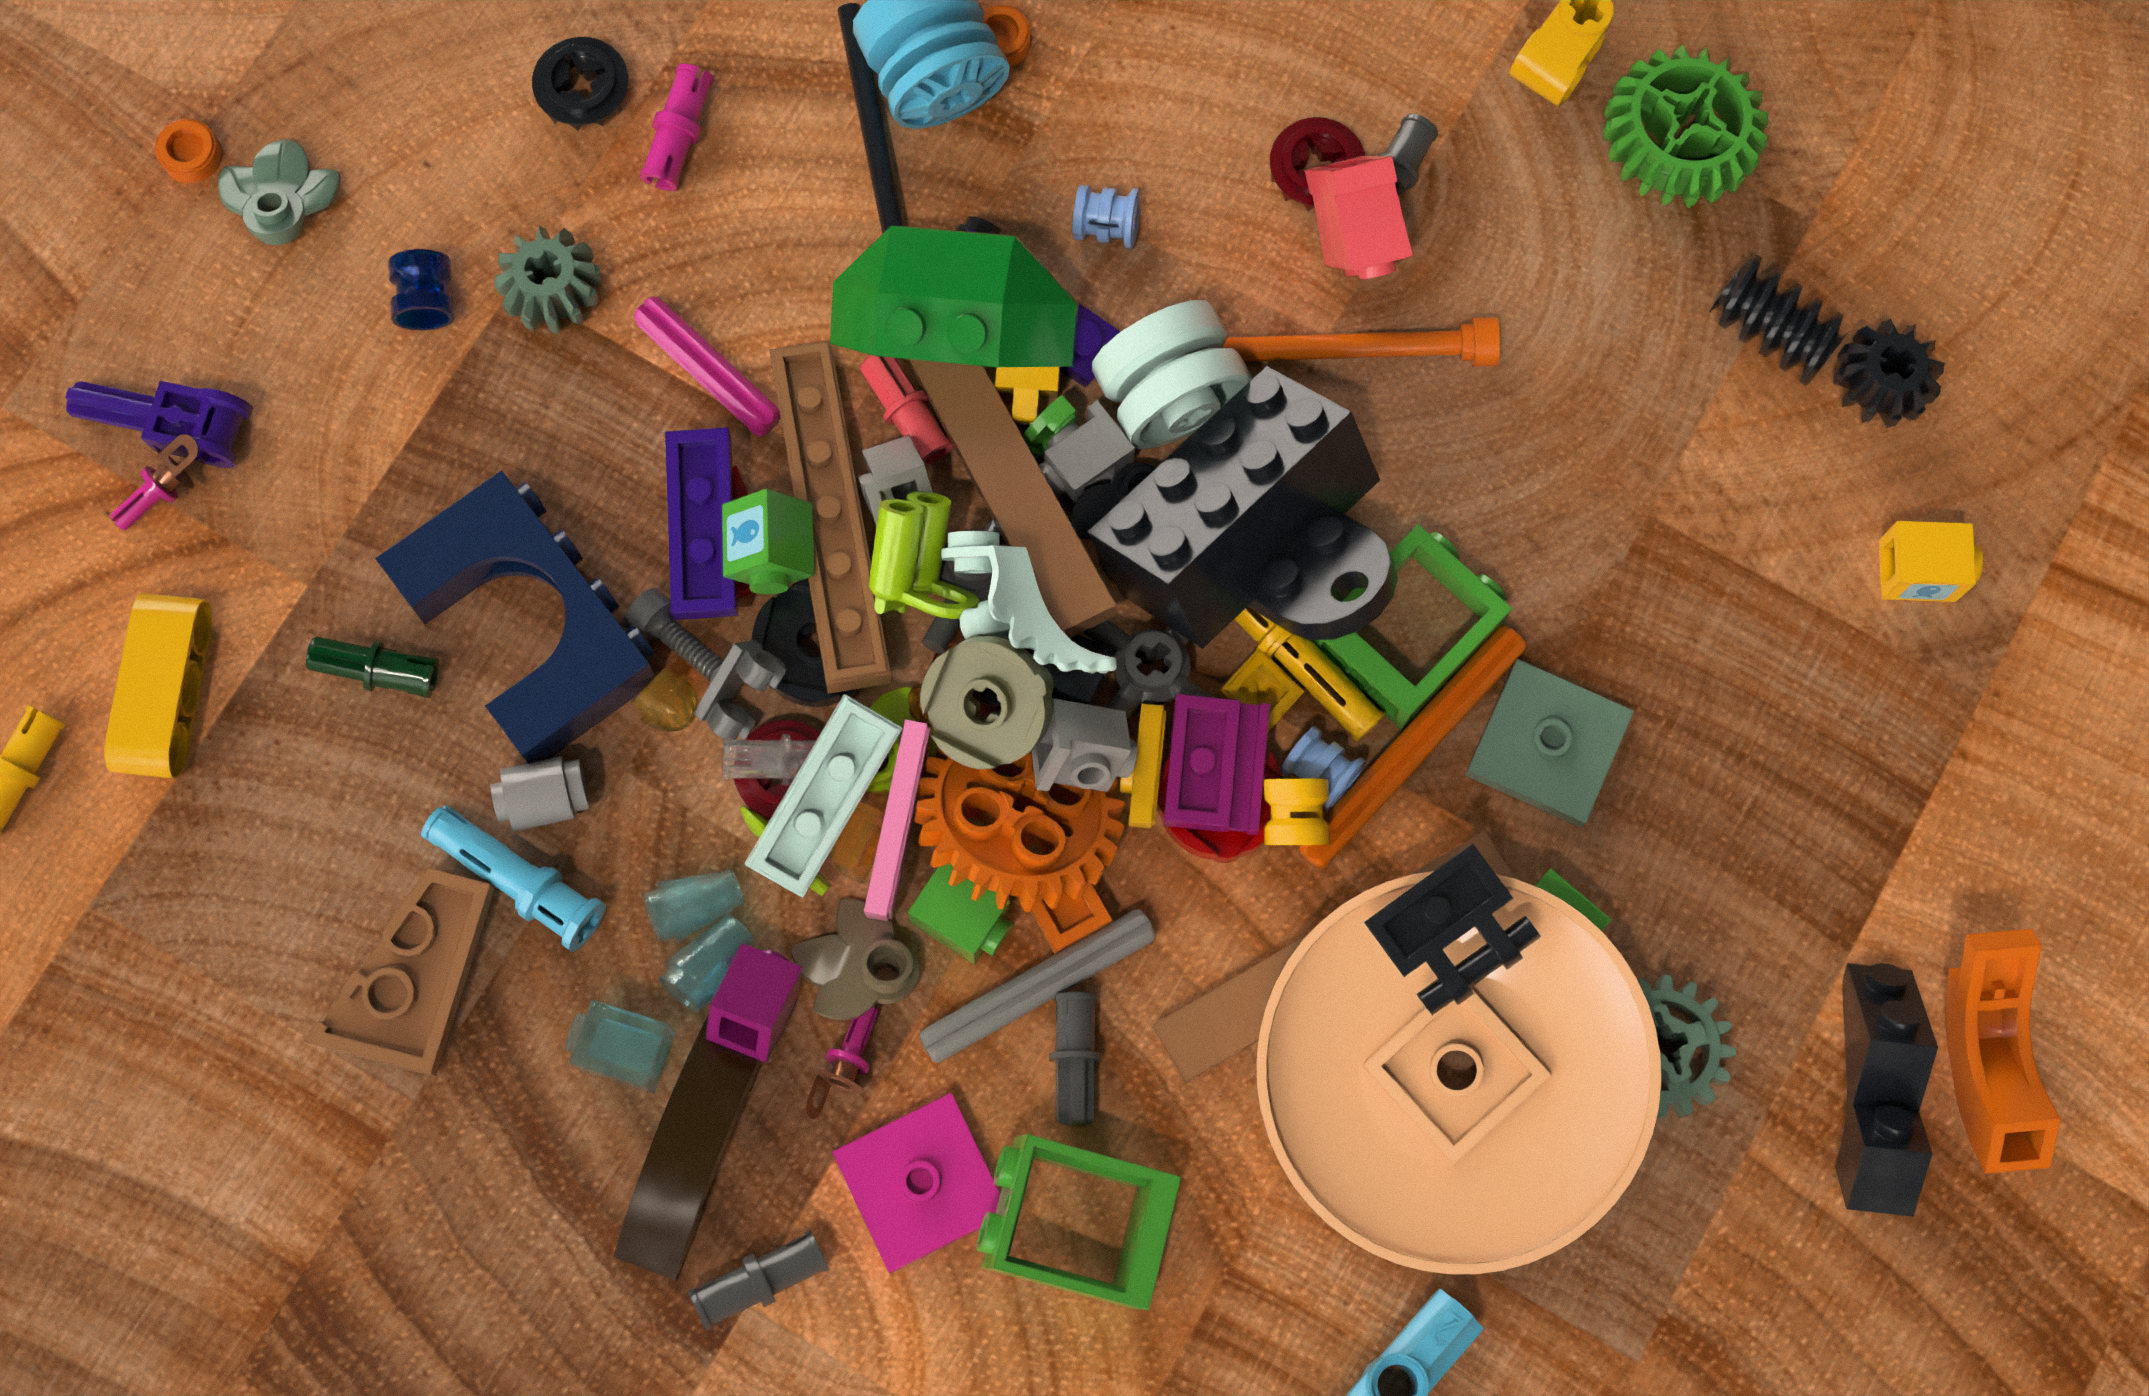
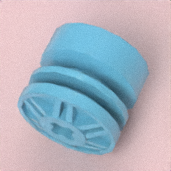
M868 0L860 8L853 20V34L868 66L879 74L878 87L882 95L888 99V108L893 119L900 126L922 129L939 126L964 116L983 105L995 95L1008 79L1010 64L1004 52L997 46L995 33L987 24L983 23L984 11L979 0Z

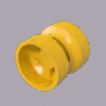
M1329 779L1263 780L1264 800L1270 805L1271 817L1264 825V845H1330L1329 824L1323 819V804L1329 799ZM1291 813H1302V818H1291Z

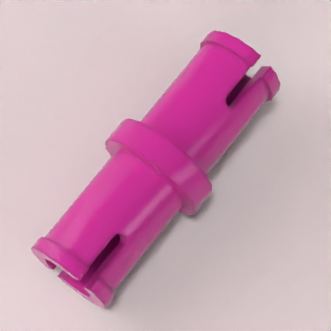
M678 64L663 111H658L655 115L652 127L656 134L644 168L639 175L640 179L649 185L654 177L658 178L655 188L665 191H676L678 187V179L690 144H695L699 140L702 129L698 121L709 89L714 82V77L706 70L702 72L700 78H696L699 67L694 65Z

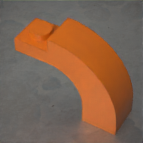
M2033 929L1966 934L1961 967L1949 968L1946 1034L1955 1095L1967 1136L1985 1174L2051 1168L2061 1120L2042 1084L2032 1048L2030 1008L2042 947Z

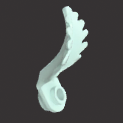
M958 531L948 533V548L941 549V559L954 561L955 573H992L988 594L989 611L994 620L1010 626L1009 640L1014 648L1034 650L1033 658L1038 664H1055L1059 670L1064 672L1083 670L1091 674L1095 672L1105 674L1108 671H1115L1117 669L1116 658L1094 653L1071 641L1054 621L1042 599L1026 547L1000 546V533Z

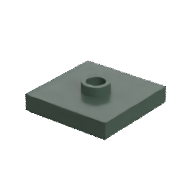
M1516 659L1465 776L1582 828L1589 818L1634 710Z

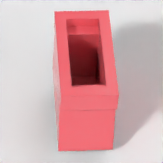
M1359 156L1305 170L1309 193L1313 195L1325 266L1343 269L1346 276L1359 275L1360 279H1369L1397 271L1395 266L1396 260L1413 256L1395 186L1397 177L1392 156Z

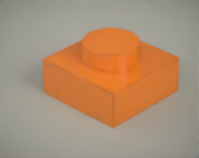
M1086 882L1082 894L1077 900L1062 890L1057 908L1051 909L1045 903L1042 896L1038 895L1030 911L1054 954L1061 952L1113 921L1093 885Z

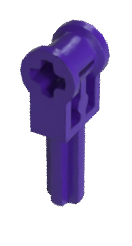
M83 381L76 382L73 387L68 388L65 397L67 400L66 411L70 416L141 431V439L154 451L156 450L152 445L164 450L178 436H191L198 447V453L194 460L221 468H232L235 465L237 456L232 450L242 420L249 419L253 410L252 405L247 401L224 391L210 388L198 389L164 381L159 382L155 397ZM180 445L170 455L186 458L189 453L185 446Z

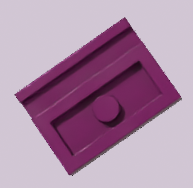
M1176 694L1163 826L1228 832V830L1247 832L1249 835L1258 834L1269 721V703L1254 705L1241 703L1240 700Z

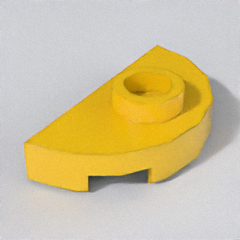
M1141 703L1135 767L1128 778L1121 777L1120 793L1132 794L1129 813V826L1151 828L1152 825L1155 826L1166 723V711H1163L1164 706Z

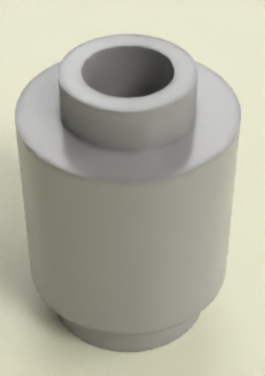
M563 756L502 768L500 769L501 782L490 785L492 802L498 822L510 820L514 832L576 819V812L590 809L588 788L580 759L564 761Z

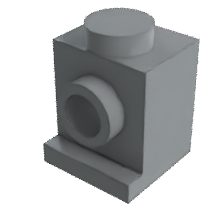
M1097 400L1087 407V422L1079 427L1076 423H1072L1049 440L1047 444L1048 450L1044 452V462L1038 466L1056 498L1062 495L1072 508L1078 497L1087 488L1094 485L1110 484L1112 477L1117 471L1126 465L1134 463L1135 447Z
M909 435L862 450L868 473L858 476V480L868 509L872 512L876 527L879 505L883 500H907V495L911 492H933L925 465Z
M1052 699L1053 714L1049 728L1042 741L1032 750L1036 790L1049 792L1052 784L1058 783L1108 792L1116 777L1128 778L1132 774L1137 758L1136 742L1130 739L1126 711Z

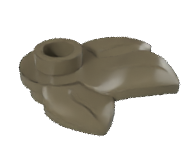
M842 898L837 910L838 935H827L810 939L791 948V956L794 963L803 967L801 975L811 984L821 987L814 1000L813 1012L823 1017L841 1021L855 1019L864 1015L876 1003L891 1004L905 999L917 986L919 963L915 954L906 945L895 940L891 919H889V922L866 918L864 913L865 902ZM889 967L894 969L898 976L892 981L879 980L875 973L880 968Z

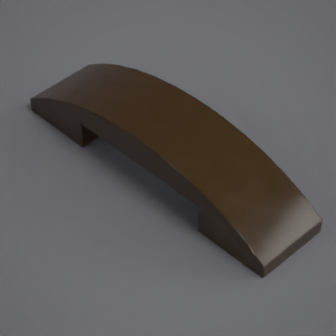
M708 1016L686 1059L653 1138L614 1253V1258L676 1281L679 1278L702 1217L699 1216L743 1100L747 1091L751 1092L762 1064L760 1060L706 1040Z

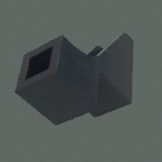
M1847 963L1842 985L1847 1106L1842 1142L1835 1165L1846 1209L1913 1217L1933 1154L1919 1110L1937 1054L1938 1045L1912 970L1900 969L1885 963H1878L1872 966Z

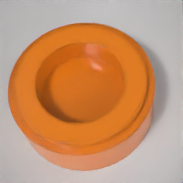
M994 5L984 9L983 23L987 24L995 33L997 46L1004 52L1010 67L1019 64L1027 56L1031 45V30L1027 18L1016 8L1007 5Z
M180 119L174 121L160 132L156 140V157L167 174L176 181L182 183L201 182L209 178L220 165L222 159L221 145L212 130L199 120Z

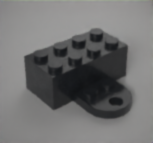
M1268 366L1258 373L1088 531L1123 597L1202 649L1246 607L1255 610L1289 633L1308 640H1334L1361 630L1381 615L1394 596L1398 580L1394 561L1386 543L1373 530L1345 515L1380 481L1352 412ZM1366 588L1363 595L1357 599L1348 602L1340 601L1343 595L1350 590Z

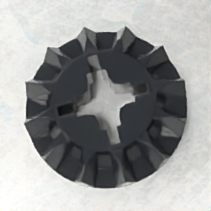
M574 37L554 44L539 58L532 75V90L538 107H541L554 124L558 122L570 124L577 131H579L582 125L592 123L603 126L606 117L615 110L622 111L623 99L627 90H630L628 71L621 55L609 44L591 37ZM575 67L578 74H582L586 81L593 80L590 83L592 98L586 99L577 90H571L573 88L572 68Z

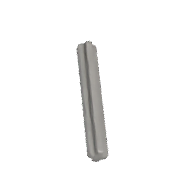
M1135 909L924 1028L919 1034L920 1041L931 1060L935 1063L942 1062L1053 999L1056 994L1067 991L1148 945L1155 938L1154 928L1146 914L1141 909Z

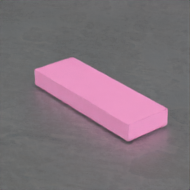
M907 719L904 722L864 907L866 918L885 922L893 919L913 825V815L918 802L919 780L923 778L921 775L931 741V731L926 723Z

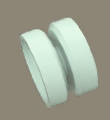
M1190 300L1175 304L1142 318L1121 331L1104 345L1092 361V372L1105 397L1113 402H1122L1118 407L1117 420L1128 440L1137 449L1156 448L1176 442L1195 433L1253 379L1240 354L1233 348H1222L1226 343L1228 332L1214 306L1207 300Z

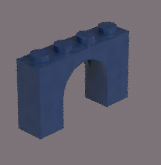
M501 470L375 559L424 624L430 622L479 586L501 577H531L548 584L562 596L565 606V626L555 651L537 669L485 705L527 763L551 758L658 681L648 663L657 655L636 626H632L624 631L611 613L620 608V606L603 582L596 577L587 583L575 565L582 561L583 558L563 530L559 529L552 535L539 520V517L547 511L529 485L524 481L517 487H514Z

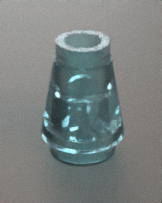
M731 868L722 872L716 871L655 882L656 889L642 894L648 919L659 943L672 938L679 943L731 912L732 909L744 905L740 886Z
M725 914L718 923L713 924L665 961L668 969L659 980L663 987L677 1001L689 1010L699 1013L707 1003H711L741 943L750 946L754 941V937L742 923L734 917Z

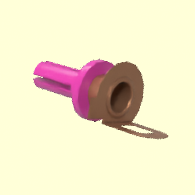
M178 436L164 450L152 445L163 464L157 470L146 466L140 471L145 483L110 514L111 520L115 522L114 524L117 527L127 530L161 498L173 503L178 498L174 488L179 483L188 488H194L192 479L184 470L196 458L198 453L197 444L191 436ZM180 445H183L187 448L189 455L178 464L169 455Z
M874 1006L861 1017L851 1020L840 1050L828 1049L825 1059L832 1064L830 1072L814 1068L818 1073L806 1102V1112L809 1118L816 1119L819 1117L831 1087L846 1093L863 1094V1088L855 1083L854 1080L857 1074H867L870 1068L869 1063L861 1057L879 1013L878 1009ZM820 1085L824 1089V1094L819 1107L815 1108L812 1100L817 1087Z

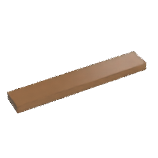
M830 341L770 349V359L793 494L795 498L813 503L814 576L809 577L808 582L827 693L891 684V673L880 614L874 609L876 596L869 589L871 562Z
M906 359L922 390L927 394L929 403L1007 546L1027 548L1042 599L1049 614L1060 629L1071 638L1118 616L1117 605L984 367Z
M1486 831L1412 873L1435 871L1473 843L1495 874L1515 879ZM1306 936L1153 1025L1155 1033L1186 1084L1259 1041L1265 1008L1273 987L1287 961Z

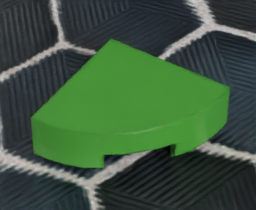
M1063 395L1053 401L1022 435L1037 464L1044 460V452L1048 450L1047 444L1049 440L1066 426L1076 423V410Z

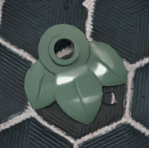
M281 139L264 146L255 156L253 167H224L218 178L219 196L224 207L235 214L241 215L249 233L268 245H283L298 237L303 229L305 216L326 209L336 198L340 187V174L338 171L331 169L310 171L309 162L303 147L291 139Z

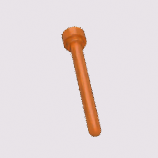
M1473 317L1470 324H1460L1459 330L1227 337L1226 343L1222 348H1233L1240 354L1244 362L1459 355L1460 361H1471L1472 367H1489L1499 365L1500 326L1498 317Z

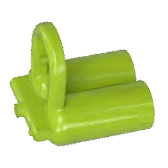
M916 491L909 493L907 500L888 499L880 502L869 577V589L876 596L874 609L878 614L891 610L904 613L907 611V605L937 617L960 619V615L965 609L978 608L979 598L975 594L940 580L942 567L941 549L945 547L951 500L948 497L934 492ZM931 592L960 604L942 603L929 598L928 595Z

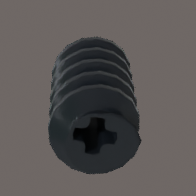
M1755 255L1740 268L1709 312L1720 305L1723 306L1719 325L1723 329L1742 319L1744 322L1739 339L1743 343H1747L1759 334H1763L1764 337L1759 353L1765 358L1778 349L1783 348L1784 353L1779 367L1784 372L1803 362L1805 365L1800 383L1807 386L1848 334V332L1843 336L1838 334L1844 315L1836 312L1822 322L1818 320L1823 300L1817 297L1803 307L1798 306L1803 286L1796 283L1784 292H1778L1777 289L1782 272L1775 269L1762 279L1758 278L1757 273L1762 258Z

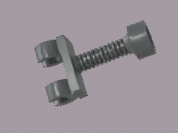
M651 588L642 593L631 604L625 614L623 623L626 629L636 626L648 643L660 639L711 682L693 715L701 721L706 720L710 729L724 740L734 743L738 735L745 740L756 723V717L748 708L733 701L734 696L743 681L762 692L765 691L768 684L776 689L787 671L784 663L775 655L763 650V646L756 640L734 643L724 660L721 659L720 656L716 655L714 651L698 640L684 626L680 625L678 621L674 620L671 614V599L657 588Z

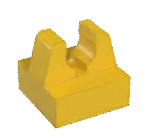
M1060 367L996 368L995 388L997 392L1013 394L1012 419L1015 424L1031 425L1039 415L1040 396L1059 397Z

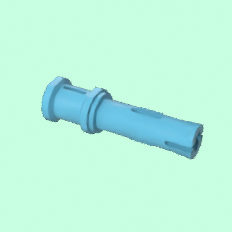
M449 805L437 808L423 826L422 838L439 847L480 878L488 881L515 900V909L518 910L519 916L526 921L536 919L562 937L561 944L569 951H577L597 930L606 912V904L598 898L588 900L562 882L563 875L555 868H547L545 866L539 869L535 865L530 864L511 851L506 845L465 819Z

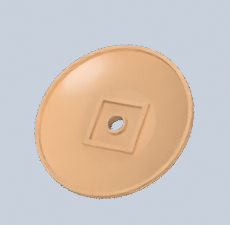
M1434 871L1411 874L1366 890L1339 906L1303 939L1287 961L1273 987L1265 1008L1259 1033L1256 1063L1257 1089L1261 1114L1273 1150L1292 1185L1306 1203L1329 1226L1349 1241L1381 1258L1422 1271L1443 1274H1482L1504 1271L1548 1256L1579 1238L1616 1204L1631 1183L1646 1154L1659 1110L1661 1057L1656 1027L1648 1002L1636 976L1622 954L1600 929L1586 916L1558 897L1531 884L1496 874L1512 895L1513 900L1492 914L1496 921L1505 930L1523 916H1526L1536 928L1541 938L1520 952L1523 959L1506 970L1502 965L1471 988L1474 995L1460 1005L1452 1001L1432 1016L1416 995L1438 979L1428 964L1425 962L1404 978L1364 924L1366 920ZM1474 927L1443 949L1453 965L1456 966L1485 945L1486 942ZM1450 1051H1463L1470 1055L1476 1064V1077L1473 1083L1465 1089H1449L1438 1078V1062L1444 1054Z

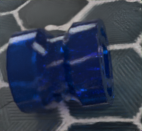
M428 249L405 250L391 256L388 261L389 280L396 287V294L390 301V313L393 324L400 328L418 331L436 330L451 324L454 320V306L451 296L446 293V286L452 279L449 256L442 252Z

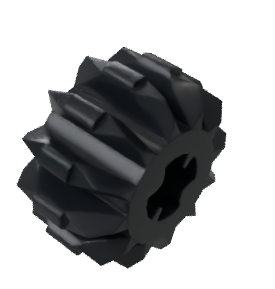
M1891 318L1881 322L1876 330L1866 325L1853 336V343L1845 344L1838 353L1837 362L1842 367L1835 373L1833 384L1850 389L1842 398V407L1853 406L1857 403L1864 408L1861 412L1862 423L1870 422L1877 413H1879L1886 428L1896 426L1902 417L1911 422L1918 419L1924 413L1926 404L1933 403L1939 396L1941 386L1936 380L1943 374L1945 363L1928 358L1935 350L1936 340L1925 341L1921 344L1914 339L1916 336V324L1907 326L1901 334L1896 330Z

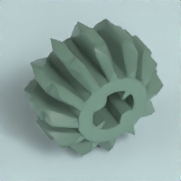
M539 225L535 233L536 240L528 243L525 238L515 234L513 243L517 253H499L498 264L503 273L495 276L494 285L498 294L505 296L502 305L509 316L513 318L521 315L525 328L530 329L532 332L546 320L549 330L558 334L561 327V319L569 317L572 322L579 325L582 324L583 315L579 306L597 307L599 298L593 287L601 284L602 275L598 265L592 263L594 255L588 244H585V242L575 244L572 233L565 228L551 240L547 229Z

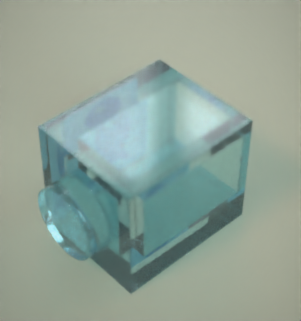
M591 1000L587 1014L578 1013L570 1027L566 1041V1050L573 1053L569 1063L581 1072L654 1094L675 1031L668 1023Z

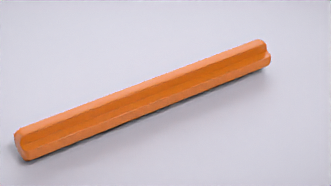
M1506 625L1500 626L1323 817L1329 824L1330 845H1299V852L1310 864L1320 870L1326 868L1513 665L1516 659L1523 654L1527 644L1515 630Z

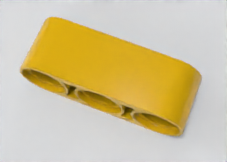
M140 593L137 595L130 613L105 739L104 758L109 772L178 779L181 776L188 757L211 637L212 611L208 600Z

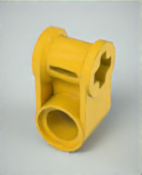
M1560 0L1541 28L1537 29L1527 40L1511 66L1509 76L1557 107H1561L1574 91L1588 65L1602 47L1605 31L1613 17L1612 1Z

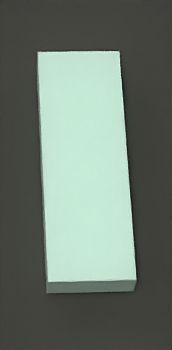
M844 694L745 861V865L803 898L900 734L902 727Z

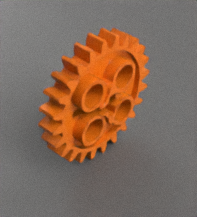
M939 748L935 757H927L921 775L923 778H920L918 785V802L913 815V822L923 825L918 843L920 846H937L934 849L930 862L933 868L942 867L947 864L953 866L948 883L950 886L958 885L966 879L974 882L971 894L972 900L977 901L988 889L996 892L997 909L1003 910L1010 895L1019 897L1024 912L1031 911L1034 900L1038 895H1041L1045 903L1051 909L1057 908L1062 890L1077 900L1080 898L1086 882L1096 885L1102 876L1104 866L1111 865L1118 849L1116 844H1118L1125 826L1119 822L1125 806L1124 801L1112 798L1118 785L1117 778L1108 792L1053 783L1048 792L1036 790L1032 751L1011 764H1003L997 768L983 770L962 765L951 759ZM993 770L1006 771L1013 777L1001 776ZM1051 797L1065 799L1071 805L1059 804ZM965 818L979 819L986 823L987 826L973 825ZM1025 846L1038 847L1046 855L1031 853Z

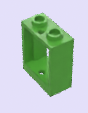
M1419 524L1390 552L1397 574L1414 558L1473 611L1480 620L1416 686L1407 680L1356 632L1334 640H1312L1401 731L1457 674L1500 626H1503L1513 609L1505 602L1507 597L1495 581L1484 574L1476 576L1458 560L1460 558L1459 553L1448 539L1437 532L1429 534ZM1366 588L1353 589L1342 602L1357 599L1363 595Z
M1030 1134L1017 1136L1014 1139L1013 1147L1004 1145L996 1165L994 1185L1001 1186L1002 1190L996 1213L987 1211L980 1227L977 1251L985 1253L981 1268L1126 1308L1149 1310L1181 1177ZM1033 1160L1136 1188L1113 1284L1009 1256Z

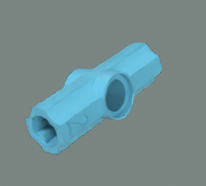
M1439 1288L1382 1354L1367 1365L1361 1378L1345 1396H1380L1377 1387L1378 1378L1381 1372L1391 1365L1403 1369L1409 1376L1411 1383L1409 1396H1428V1393L1484 1328L1465 1307Z

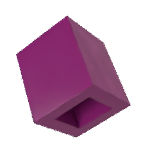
M741 943L710 1003L706 1040L767 1063L797 1002L803 967L790 962L785 956L776 951L759 950Z

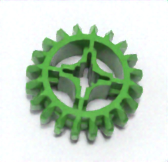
M1684 45L1675 49L1671 59L1659 48L1656 53L1651 55L1648 64L1638 60L1631 66L1628 75L1623 76L1616 82L1612 92L1614 96L1608 100L1604 110L1605 119L1608 121L1603 129V140L1612 143L1608 151L1609 162H1626L1620 173L1622 181L1635 177L1642 181L1639 187L1640 197L1650 193L1652 188L1662 192L1660 197L1663 206L1671 203L1675 194L1681 195L1687 209L1697 203L1700 194L1712 205L1720 199L1724 190L1731 194L1738 190L1744 181V177L1752 175L1759 164L1758 155L1762 154L1768 141V135L1763 132L1769 123V113L1758 110L1763 101V91H1746L1750 82L1749 72L1737 76L1729 72L1732 65L1731 57L1720 61L1719 65L1709 61L1708 47L1700 51L1697 58H1690ZM1713 109L1720 115L1723 121L1715 115ZM1695 115L1696 117L1689 129L1686 128L1680 138L1675 139L1674 137L1681 125H1685L1689 118ZM1646 131L1656 138L1659 147L1650 139Z

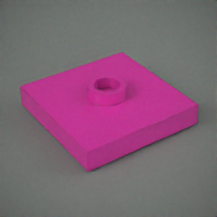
M952 1093L832 1151L889 1274L979 1230L987 1211L996 1213L1000 1192L997 1186L994 1185L990 1171Z

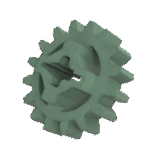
M1664 974L1658 978L1654 990H1651L1649 983L1644 977L1637 978L1648 1002L1656 1027L1658 1041L1669 1040L1673 1046V1052L1667 1056L1660 1053L1661 1091L1656 1120L1659 1121L1666 1117L1669 1105H1672L1674 1112L1679 1118L1688 1116L1693 1113L1691 1097L1703 1106L1710 1104L1716 1097L1708 1083L1723 1085L1729 1082L1731 1075L1724 1068L1718 1066L1719 1061L1730 1059L1736 1055V1048L1721 1044L1720 1036L1733 1028L1731 1021L1714 1022L1710 1014L1716 1009L1719 1002L1715 997L1702 1004L1694 1000L1697 984L1692 981L1677 992L1673 991L1671 975ZM1668 1007L1681 1012L1692 1024H1687L1670 1015ZM1702 1048L1703 1054L1700 1068L1690 1082L1689 1077L1693 1075L1689 1063L1695 1050Z

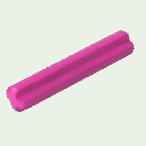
M652 296L637 308L634 314L637 326L756 436L762 437L777 425L780 420L778 407L659 297Z

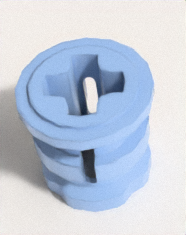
M1080 184L1073 211V239L1083 241L1086 235L1096 236L1098 243L1110 244L1112 238L1122 239L1125 248L1132 250L1136 242L1140 222V189L1133 188L1128 196H1120L1117 193V189L1104 187L1102 193H1095L1091 191L1089 185Z
M1313 726L1294 746L1280 770L1286 777L1294 774L1299 778L1329 779V799L1323 804V809L1328 812L1356 782L1363 771L1366 760L1360 757L1351 762L1343 756L1345 752L1343 747L1335 741L1328 745L1321 739L1322 731Z

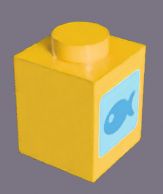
M1897 521L1879 539L1882 600L1956 602L1976 585V582L1981 577L1983 553L1979 545H1974L1973 523Z

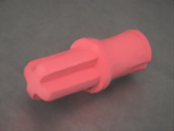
M867 356V359L860 365V371L885 409L883 419L886 424H894L902 437L910 436L925 467L934 464L952 450L953 445L926 406L928 396L925 391H917L896 358Z

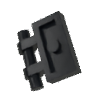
M1473 843L1364 922L1404 978L1425 962L1438 979L1416 994L1432 1016L1452 1001L1460 1005L1474 995L1471 989L1474 985L1502 965L1506 970L1523 959L1520 952L1541 938L1536 928L1526 916H1523L1505 930L1496 921L1492 914L1513 900V897ZM1475 927L1486 944L1454 966L1443 949Z

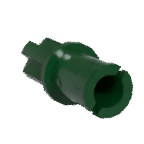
M317 636L311 639L308 646L306 667L316 672L363 681V688L367 691H373L375 687L403 691L429 699L437 682L439 659L384 648L383 642L377 640L373 642L370 648Z

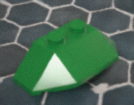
M893 225L833 281L830 344L881 357L998 368L1072 367L1075 362L1079 302L1060 285L1050 271L1017 236Z

